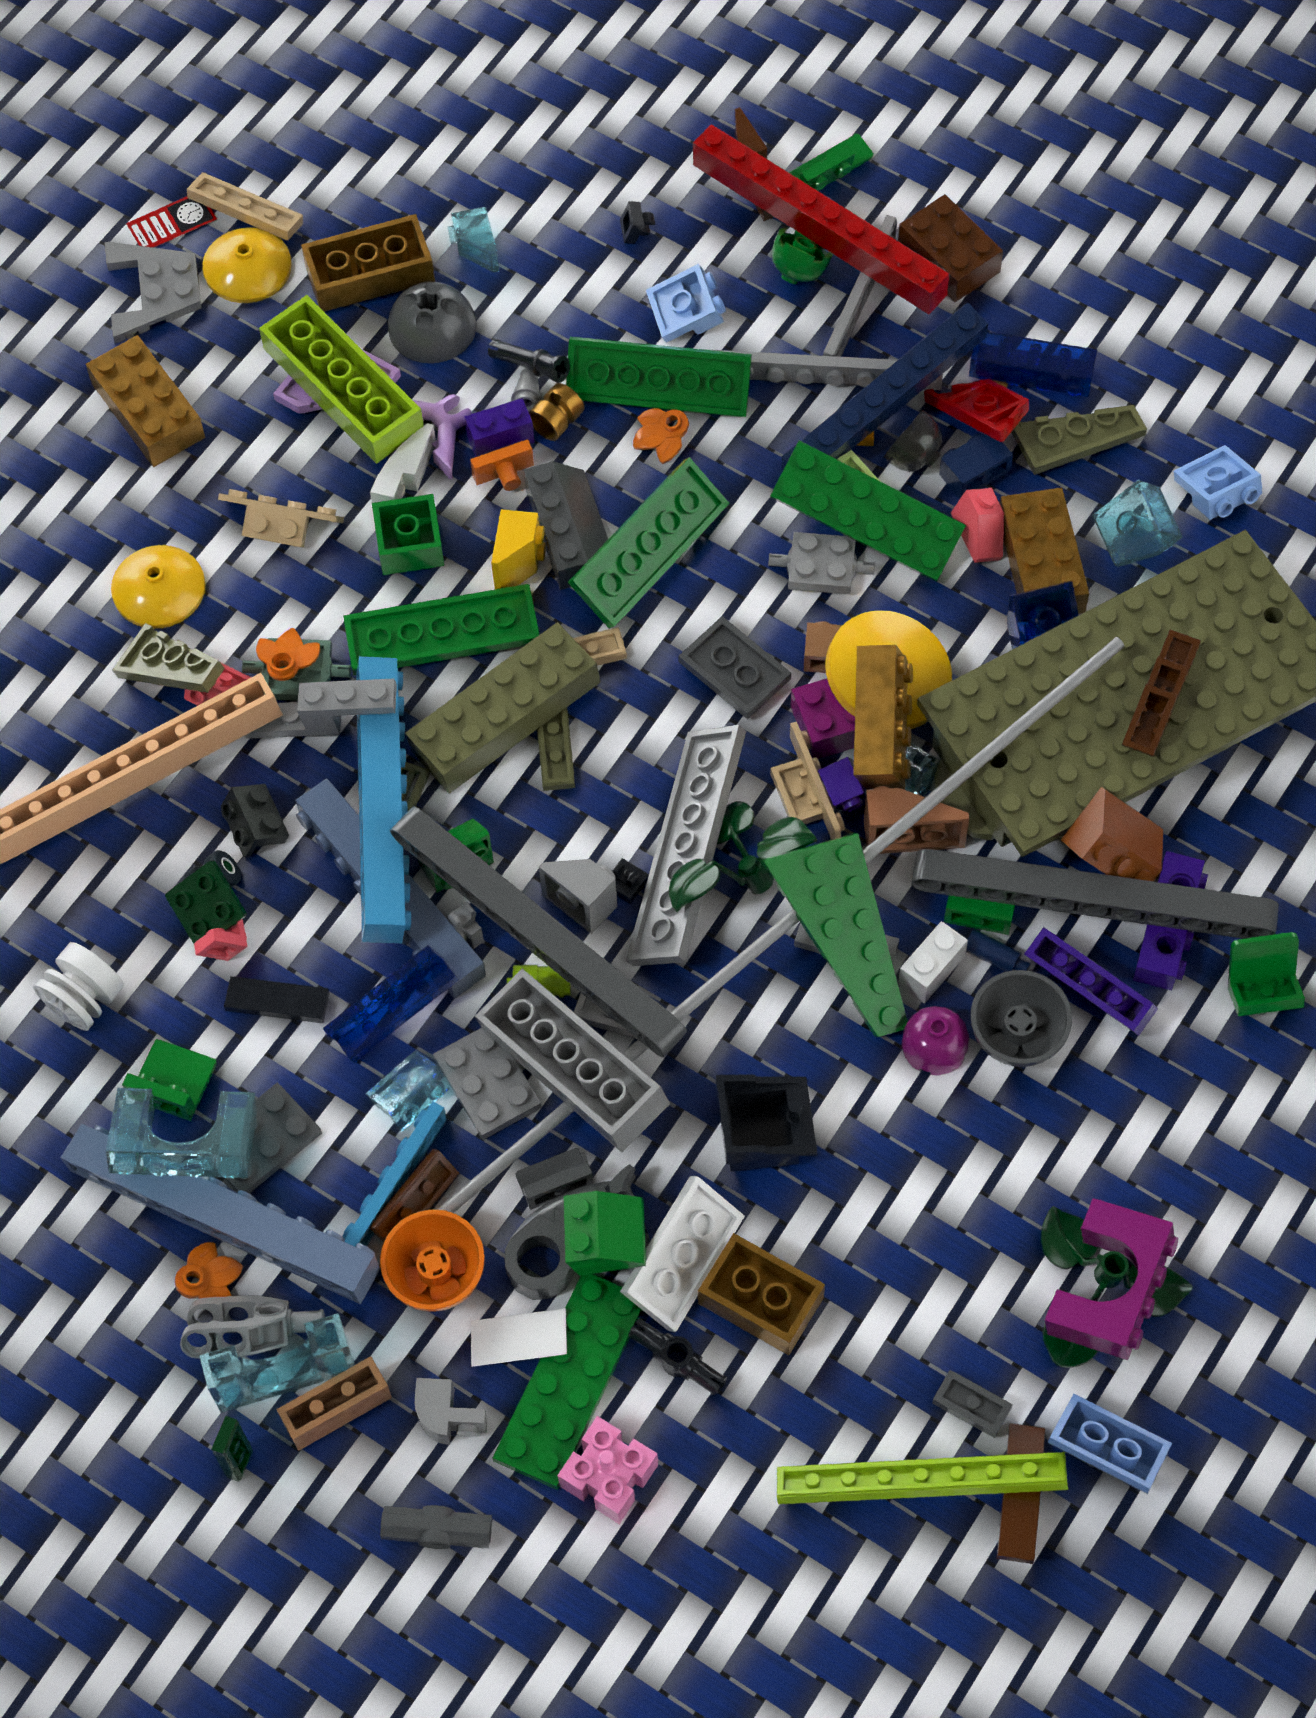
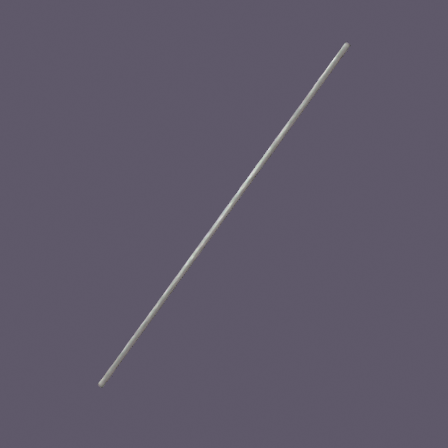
M1115 637L869 844L863 850L866 865L1123 649L1125 645L1122 640ZM794 909L670 1013L679 1021L688 1016L799 922ZM637 1040L622 1054L633 1062L648 1047ZM563 1102L436 1210L454 1213L573 1113L574 1110Z

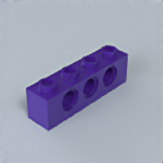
M1166 851L1158 882L1205 889L1208 874L1202 873L1205 861ZM1147 924L1133 981L1172 991L1175 980L1182 981L1187 961L1181 960L1183 950H1190L1194 932ZM1167 947L1172 951V953H1161L1158 950V948Z
M1045 927L1042 928L1024 953L1031 961L1138 1036L1158 1010L1151 1001Z

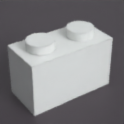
M941 921L902 965L898 984L925 1004L964 959L968 940Z

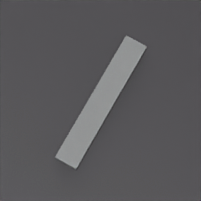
M886 215L880 230L894 239L896 238L897 220L896 217ZM860 272L823 352V356L841 357L875 284V280Z

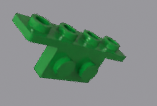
M856 133L789 173L817 191H820L827 184L844 177L851 170L872 159L874 153L860 134Z

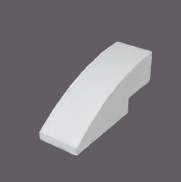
M427 423L413 433L387 460L370 491L372 503L401 499L406 489L418 492L433 451L432 443L436 441L433 424Z

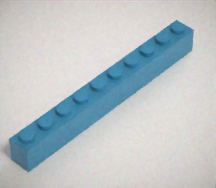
M359 656L356 680L395 679L397 684L395 713L357 715L362 942L402 944L404 931H410L411 911L405 910V903L410 901V883H404V875L409 874V855H403L404 847L394 839L390 829L408 812L407 801H402V794H406L407 776L401 774V768H405L406 749L400 748V742H404L405 723L399 722V716H403L404 697H398V690L402 691L403 671H398L397 658Z

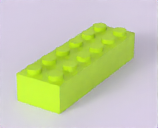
M308 295L259 328L264 350L376 464L397 450L413 433L424 426L421 408Z

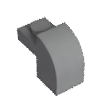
M416 1378L415 1410L422 1429L430 1438L439 1443L450 1445L451 1431H456L457 1435L464 1437L477 1436L478 1432L487 1433L488 1418L485 1409L453 1408L455 1389L451 1379Z

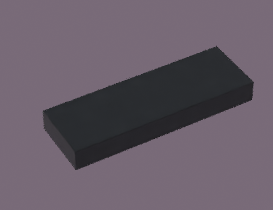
M230 976L224 1009L229 1012L324 1023L330 993L328 988Z

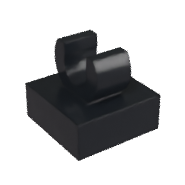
M629 201L620 218L624 243L636 244L640 235H650L649 225H655L654 214L651 212L642 213L640 202Z
M623 858L612 870L616 880L617 896L631 904L646 885L649 874Z

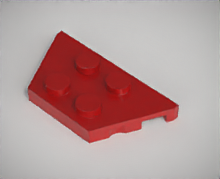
M990 379L951 385V392L938 394L934 392L933 388L924 391V402L999 442L1005 441L1029 411V399Z

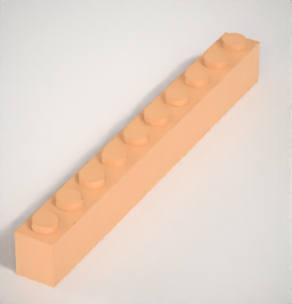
M259 673L0 809V865L283 716L276 698L263 675Z

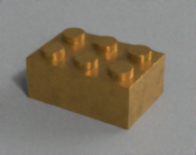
M733 1233L698 1289V1304L783 1353L790 1355L824 1298L825 1284Z

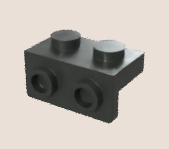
M266 784L231 787L221 804V812L223 818L228 822L233 833L234 842L239 846L243 857H250L258 846L285 843L289 833Z

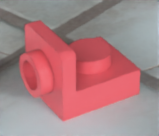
M243 919L227 931L222 928L209 930L206 935L194 943L195 954L229 961L247 948V936Z

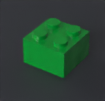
M433 494L372 503L383 575L445 566Z

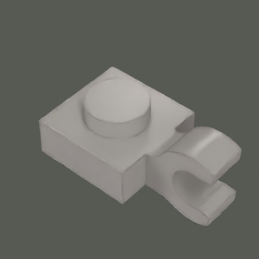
M465 902L463 906L460 905L449 913L448 919L453 923V927L463 939L475 949L484 942L482 928L475 921L476 911L468 902Z

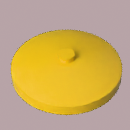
M870 611L848 620L840 627L832 639L825 661L827 680L838 702L851 715L855 716L857 646L897 645L902 654L906 655L908 663H911L913 667V681L908 683L907 695L912 697V714L907 715V727L914 729L927 723L928 720L917 705V699L952 681L950 660L939 639L917 620L897 612Z

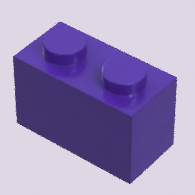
M523 398L464 416L467 438L475 457L527 439L530 444L535 443L533 423Z
M846 757L818 770L834 807L842 811L848 810L849 813L865 807L866 790L869 789H866L854 776V760Z

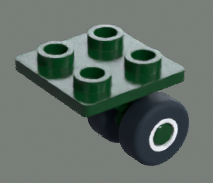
M221 850L214 851L206 857L203 866H194L183 876V881L165 894L167 901L193 944L206 935L209 930L222 928L227 931L247 916L245 909L232 890V887L239 883L241 879L240 869L235 860Z

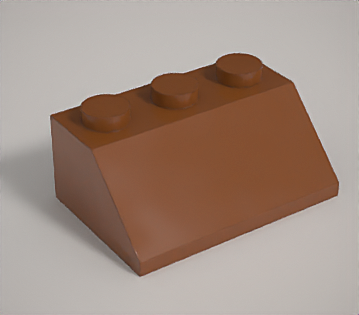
M1103 787L1099 789L1061 839L1079 857L1106 875L1154 882L1162 871L1163 828Z

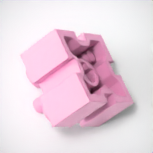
M597 1416L581 1439L583 1454L580 1456L573 1451L557 1475L559 1486L583 1502L588 1494L594 1497L595 1509L620 1525L635 1502L634 1489L632 1488L635 1484L644 1488L658 1466V1453L634 1438L629 1446L622 1442L621 1430Z

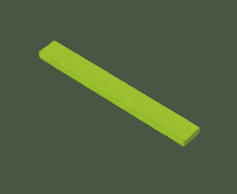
M1065 1452L777 1467L778 1504L1068 1490Z

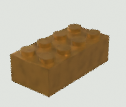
M416 214L301 245L305 267L318 306L324 312L406 290L418 283L435 282L432 258Z
M138 335L86 363L93 387L153 467L206 438L199 415Z
M1062 487L1001 496L1000 505L1004 511L1003 539L1023 621L1029 622L1086 612L1089 590Z
M897 645L857 646L854 776L866 789H874L880 786L905 789V779H910L911 775L910 760L906 759V747L911 746L912 740L911 728L907 727V715L912 714V697L907 695L908 683L913 681V667L911 663H908L906 655L902 654Z

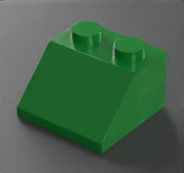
M602 1191L564 1196L565 1263L579 1276L646 1266L644 1199L642 1197Z

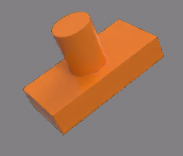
M528 439L470 459L472 476L476 485L499 478L506 491L515 490L521 485L517 471L534 466L533 451Z

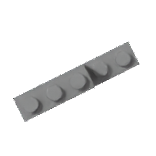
M395 679L299 683L298 702L278 703L283 716L245 735V737L249 739L340 734L341 716L395 713L396 681Z

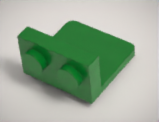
M1295 932L1237 939L1231 943L1227 989L1238 1016L1304 1008L1305 997L1296 977L1299 938Z

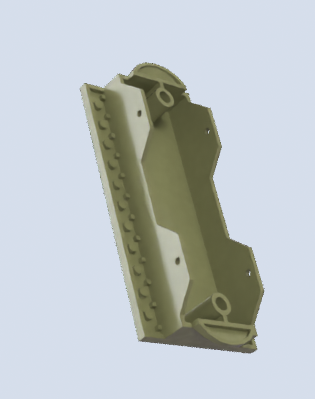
M1246 530L917 699L918 707L934 729L932 747L940 757L934 777L936 789L1115 637L1120 638L1125 645L1123 649L940 802L969 813L968 835L973 838L991 841L996 839L1001 847L1012 842L1019 854L1024 857L1065 835L1101 787L1126 803L1316 702V621ZM1171 629L1199 639L1201 644L1154 757L1122 746L1145 685L1148 683L1156 660Z

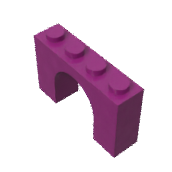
M1093 1198L1081 1226L1083 1243L1123 1254L1138 1271L1136 1281L1126 1294L1115 1300L1105 1302L1089 1300L1057 1289L1045 1318L1046 1330L1048 1335L1128 1360L1132 1349L1138 1350L1143 1337V1330L1140 1329L1144 1318L1149 1319L1152 1315L1155 1305V1298H1152L1155 1288H1161L1167 1273V1268L1164 1265L1168 1256H1174L1178 1245V1237L1174 1235L1173 1222Z

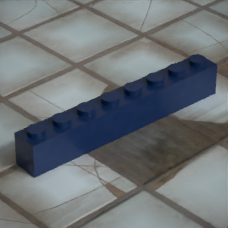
M967 302L801 441L835 459L846 454L983 341L987 335L988 323ZM796 445L782 456V470H784Z

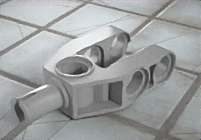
M259 1295L200 1298L192 1302L187 1315L188 1326L182 1333L180 1346L182 1351L191 1358L254 1355L287 1346L290 1337H293V1333L325 1332L324 1310L293 1312L291 1308L289 1309L288 1300ZM234 1307H241L247 1311L248 1317L245 1320L236 1321L230 1317L229 1310ZM199 1309H206L212 1313L213 1319L210 1322L201 1323L195 1319L194 1312ZM238 1332L243 1340L237 1345H230L223 1339L225 1333ZM192 1333L202 1334L205 1336L207 1343L202 1347H194L188 1342L187 1337Z

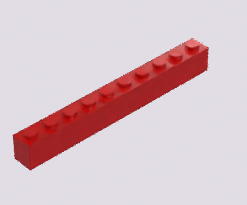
M711 124L693 142V166L928 315L947 296L948 272Z

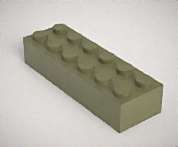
M557 622L405 732L411 752L426 769H429L435 779L450 794L537 730L540 725H544L560 713L561 710L567 708L601 683L597 663Z

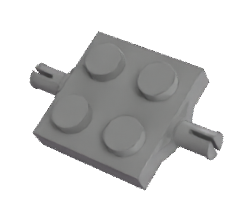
M794 532L792 547L788 555L769 553L768 566L787 567L789 575L788 589L850 594L851 583L856 573L873 575L875 573V562L857 561L855 554L856 541L847 536Z

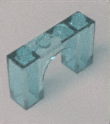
M117 1088L106 1146L109 1173L122 1175L248 1178L257 1118L255 1092L221 1091L216 1121L210 1131L196 1140L176 1143L163 1140L151 1131L155 1113L152 1089Z
M339 1313L304 1323L308 1339L299 1347L278 1356L257 1360L244 1359L239 1356L235 1345L200 1355L208 1390L220 1413L329 1380L356 1365Z

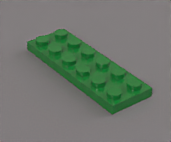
M581 337L569 338L568 359L570 371L566 378V385L575 391L582 401L677 409L746 417L752 354Z
M800 440L770 495V498L935 582L938 581L966 527L965 524Z
M689 457L679 464L568 581V584L609 629L613 628L730 503Z
M530 584L343 615L353 676L357 672L359 656L397 658V668L522 647L539 636Z
M593 1274L580 1276L565 1307L567 1354L540 1358L492 1457L493 1462L558 1490L559 1481L557 1475L573 1451L576 1452L630 1339L628 1337L629 1331L633 1325L636 1326L635 1322L640 1318L643 1311L620 1292L621 1286Z

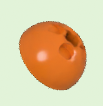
M444 1210L420 1211L401 1220L389 1232L383 1243L380 1255L381 1273L388 1289L403 1304L420 1311H444L462 1303L477 1287L484 1269L483 1244L474 1227L459 1215Z

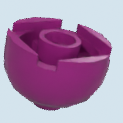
M931 1006L922 1008L911 1016L904 1028L902 1050L906 1060L918 1071L921 1069L925 1072H931L930 1075L936 1076L951 1073L961 1066L968 1053L969 1033L966 1023L958 1013L947 1007Z

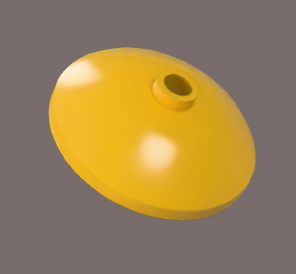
M253 227L239 228L221 235L209 246L203 258V274L209 288L219 297L236 303L258 302L274 295L285 285L292 268L290 252L284 241L267 231Z
M168 545L149 546L129 555L118 566L111 584L112 598L119 613L126 620L137 626L143 627L147 623L154 629L170 627L187 619L199 607L205 593V578L197 560L188 552ZM154 574H159L157 577H150Z

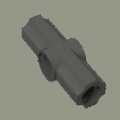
M427 1505L423 1509L384 1506L382 1512L380 1537L383 1540L418 1542L420 1546L432 1549H448L451 1545L489 1549L491 1542L492 1515L455 1512L452 1508L438 1505Z

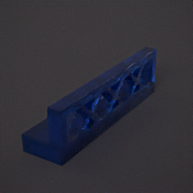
M427 945L327 1024L323 1030L327 1036L338 1042L349 1060L355 1063L459 979L442 955L430 945Z

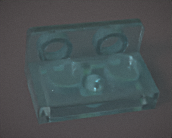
M415 1050L370 1089L366 1095L375 1106L392 1119L400 1131H404L416 1120L421 1110H427L432 1101L436 1102L449 1091L450 1085L439 1066Z

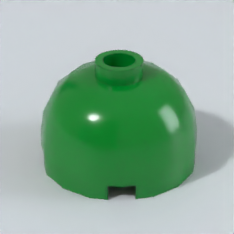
M788 228L779 229L772 247V262L782 274V279L791 284H797L798 282H810L820 277L827 269L833 254L831 252L827 253L823 247L796 230L794 234L786 233Z

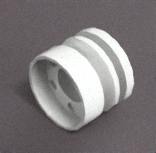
M70 942L55 961L63 974L53 969H47L44 972L46 980L38 979L33 985V989L55 1015L81 1030L88 1031L94 1023L91 1017L99 1018L102 1014L100 1006L94 999L110 1004L124 988V983L119 975L96 954L77 943Z

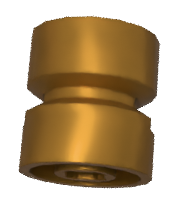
M555 383L544 395V400H539L528 412L533 428L550 441H556L568 428V424L573 423L585 410L578 394L562 383Z

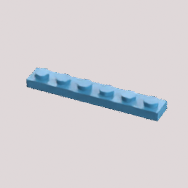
M432 1101L427 1110L423 1109L418 1114L414 1123L415 1129L409 1138L405 1137L399 1144L396 1151L397 1158L392 1166L387 1165L383 1169L378 1180L380 1185L373 1195L368 1194L360 1208L361 1215L355 1224L351 1222L345 1229L342 1237L346 1243L352 1246H356L357 1243L368 1246L375 1235L370 1229L371 1224L415 1171L446 1122L447 1118L444 1107Z

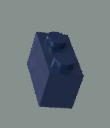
M978 433L973 435L964 445L957 449L952 448L941 457L939 475L960 499L966 490L981 489L1010 472L1013 453L1003 442H999L984 433Z

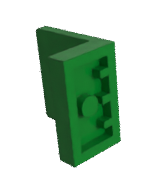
M156 1039L139 1075L127 1073L122 1086L129 1100L191 1121L217 1062L214 1058Z

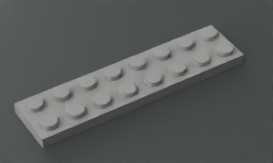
M740 725L690 731L687 733L626 961L632 966L686 962L703 896L686 904L676 912L670 901L669 886L673 875L684 864L699 858L703 859L706 864L713 860L746 731Z

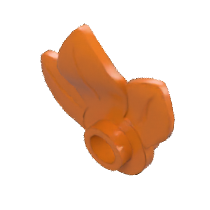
M653 408L644 411L637 417L643 427L634 436V449L646 450L656 448L661 464L670 461L679 453L682 448V437L689 428V420L684 412L677 409L665 412L661 409ZM678 420L675 426H668L672 421Z
M290 628L275 642L260 638L256 646V653L258 658L267 665V672L270 677L278 681H286L293 678L299 669L309 667L317 660L320 654V644L312 642L303 645L298 632L294 628Z
M206 1242L195 1247L189 1253L187 1265L181 1267L176 1273L175 1287L182 1296L190 1299L232 1296L227 1286L239 1277L243 1270V1265L232 1257L218 1256L216 1244L214 1242ZM187 1277H196L199 1281L197 1283H190Z

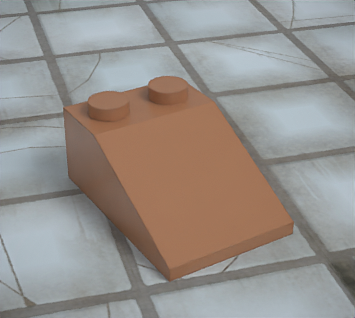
M887 786L866 790L864 810L866 846L871 844L925 797L901 788H889ZM939 803L880 854L914 852L922 849L965 848L969 813Z

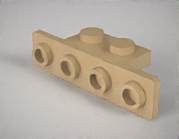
M229 489L228 495L219 493L218 500L247 505L242 536L304 548L309 517L343 523L344 517L336 516V509L318 506L317 512L306 510V503L288 500V505L284 506L276 504L277 498L259 495L258 500L248 499V492Z
M797 721L790 723V739L798 759L770 768L771 777L788 817L800 819L804 824L823 819L831 839L841 837V831L845 830L841 814L839 812L834 813L832 801L819 777L818 770L821 769L817 757L812 758L808 749H811L808 734L805 730L800 731Z

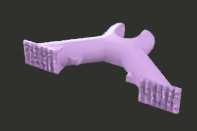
M454 394L446 396L437 403L413 400L421 408L423 420L431 421L438 428L437 440L432 443L435 449L433 450L434 463L439 466L448 479H452L456 430L466 425L464 416L470 415L472 412L469 408H466L457 414H448L447 412L455 408L460 401V397Z

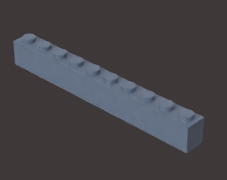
M81 1124L60 1157L67 1168L79 1176L358 1304L362 1303L381 1269L374 1256L375 1252L367 1246L359 1243L356 1246H352L346 1243L345 1239L334 1231L327 1230L326 1233L315 1229L316 1226L303 1217L298 1216L296 1220L286 1216V1212L274 1204L268 1203L267 1206L256 1202L255 1197L243 1190H239L237 1193L228 1190L227 1185L214 1177H209L206 1180L198 1176L199 1174L196 1170L185 1164H181L179 1167L169 1163L170 1160L159 1152L152 1151L151 1154L144 1152L137 1143L130 1139L124 1138L120 1141L113 1138V1134L101 1126L95 1125L93 1129L85 1124Z

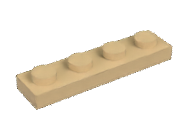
M204 172L187 188V198L287 241L303 224L302 214Z

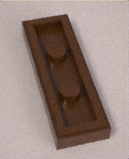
M432 1149L378 1214L370 1229L384 1243L389 1232L401 1220L411 1214L429 1210L457 1177L459 1172L439 1150Z

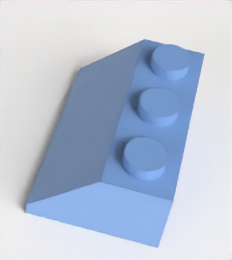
M1073 1394L1048 1440L1050 1445L1146 1494L1149 1493L1172 1445L1171 1442L1076 1394Z

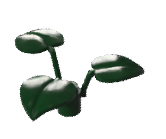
M732 802L726 807L717 844H722L731 837L733 838L743 856V859L738 864L739 875L714 860L706 864L703 859H694L680 867L673 875L669 886L671 904L675 911L678 912L686 904L704 896L719 882L720 871L736 880L740 886L746 884L751 893L756 895L762 894L770 889L774 879L760 860L804 848L817 842V838L800 819L786 817L776 821L764 831L763 841L757 844V856L759 858L752 855L749 856L738 834L751 828L754 822V812L750 805L745 802Z
M1052 1206L1044 1219L1041 1229V1245L1047 1259L1053 1265L1065 1270L1072 1268L1077 1262L1083 1267L1097 1264L1094 1270V1277L1099 1286L1091 1298L1093 1301H1098L1105 1288L1118 1286L1122 1279L1124 1286L1131 1289L1138 1275L1135 1266L1132 1265L1128 1270V1260L1117 1251L1107 1252L1103 1256L1098 1254L1096 1258H1091L1096 1253L1098 1247L1083 1243L1081 1226L1084 1220ZM1166 1267L1167 1273L1162 1287H1156L1152 1298H1155L1152 1317H1161L1173 1311L1193 1289V1286L1185 1278ZM1044 1324L1043 1341L1052 1362L1057 1366L1064 1368L1078 1367L1090 1361L1097 1354V1350L1048 1335L1046 1325Z

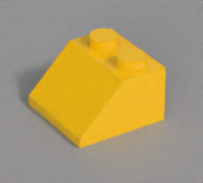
M501 509L491 562L495 589L518 586L536 574L539 561L545 560L546 542H543L544 526L539 525L538 513Z

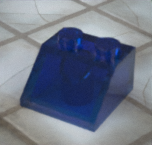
M1073 581L1010 595L1007 627L1012 649L1079 616Z

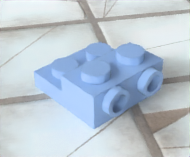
M699 264L646 290L661 336L666 343L691 330H694L699 335L724 322L721 314L726 312V308L720 296H715L713 292L714 289L718 288L712 273H705Z
M1226 445L1173 471L1174 481L1192 495L1193 506L1209 520L1217 516L1227 517L1235 507L1243 503L1253 504L1262 494L1261 474Z

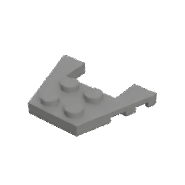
M105 242L108 271L138 267L142 310L111 314L115 343L126 340L125 336L136 331L139 334L146 332L155 323L163 320L170 322L202 308L195 253Z

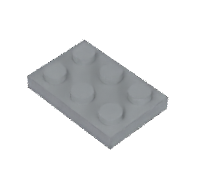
M483 1028L472 1032L433 1054L435 1062L482 1140L542 1108L540 1100L515 1059L490 1038Z

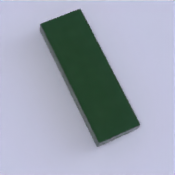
M225 1416L211 1450L226 1477L239 1482L245 1472L253 1449L238 1420Z

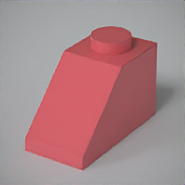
M992 488L966 490L951 511L953 519L966 525L961 536L974 563L1001 560L1003 557L1004 511Z

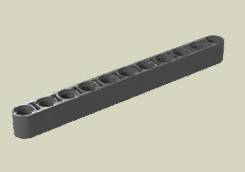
M413 806L390 829L391 835L401 846L655 1054L665 1057L687 1033L685 1026L674 1015L422 810Z
M922 849L917 851L915 855L911 884L915 889L924 892L1243 939L1274 935L1277 932L1279 904L1268 898L933 849Z

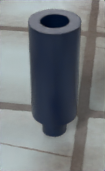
M976 929L971 932L967 939L966 952L1005 972L1014 970L1028 971L1031 963L1021 959V952Z

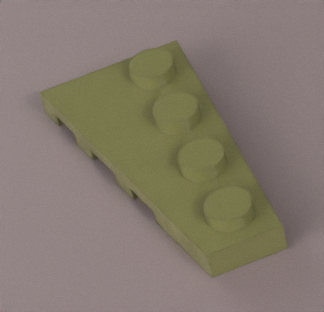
M1128 405L1097 409L1092 414L1080 415L1078 412L1066 413L1065 417L1048 419V416L1035 417V421H1020L1011 433L1031 471L1036 475L1146 435L1147 428L1135 406Z
M145 623L112 671L120 679L208 693L225 668L219 660L196 648L191 649L186 643L180 640L175 641L168 634L162 631L157 632L151 625Z

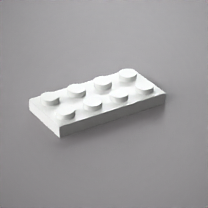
M690 1176L646 1248V1266L635 1267L620 1292L666 1330L676 1332L697 1298L698 1289L745 1216L698 1176Z

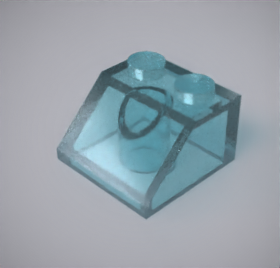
M1141 480L1134 482L1092 515L1111 559L1117 567L1158 556L1183 538L1160 487Z

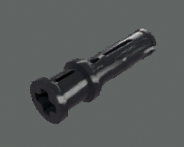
M494 339L489 344L498 348L497 351L488 348V355L491 358L528 368L534 376L542 377L545 375L550 377L553 382L561 383L569 374L570 362L566 356H552L544 349L531 351L499 339Z

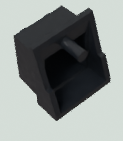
M716 1075V1091L726 1165H730V1172L799 1164L800 1156H817L806 1077Z

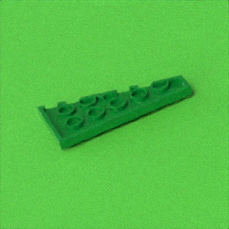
M853 833L760 860L777 883V887L782 895L786 897L794 909L796 917L823 958L827 960L833 969L837 980L844 986L853 1000L854 1006L873 1035L881 1037L904 1030L908 1021L859 834Z

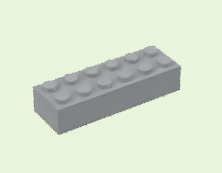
M523 968L475 1015V1018L490 1038L620 1152H623L670 1105L660 1085Z

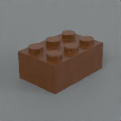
M946 194L899 224L898 242L949 273L947 295L954 302H957L1001 272L1003 250Z

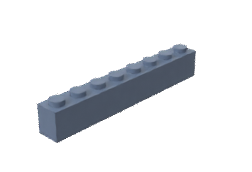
M326 778L296 799L299 811L296 817L306 830L311 828L317 835L315 840L325 853L330 851L336 857L334 859L336 866L343 875H351L355 880L353 882L354 887L361 895L359 815ZM409 874L404 875V883H410V901L405 903V910L411 911L410 931H404L402 945L409 944L414 950L412 955L419 966L423 969L428 967L434 974L432 979L436 986L442 992L447 990L455 999L486 976L484 962Z

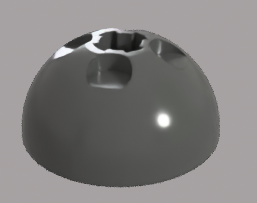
M434 281L418 283L401 293L394 302L388 318V334L395 349L403 356L421 363H440L458 356L473 341L477 327L474 310L467 298L456 288Z
M1014 970L992 977L978 990L971 1007V1025L977 1042L993 1059L1009 1066L1030 1067L1049 1060L1064 1046L1072 1027V1011L1066 995L1052 980L1035 972Z

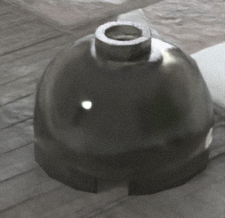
M922 410L912 421V424L908 426L890 447L883 458L894 467L905 472L918 471L924 465L931 468L942 455L937 451L942 443V432L939 425L929 414Z

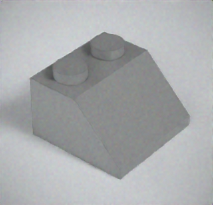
M591 859L543 862L539 866L542 895L592 934L618 907L615 875L607 866L603 864L599 866Z

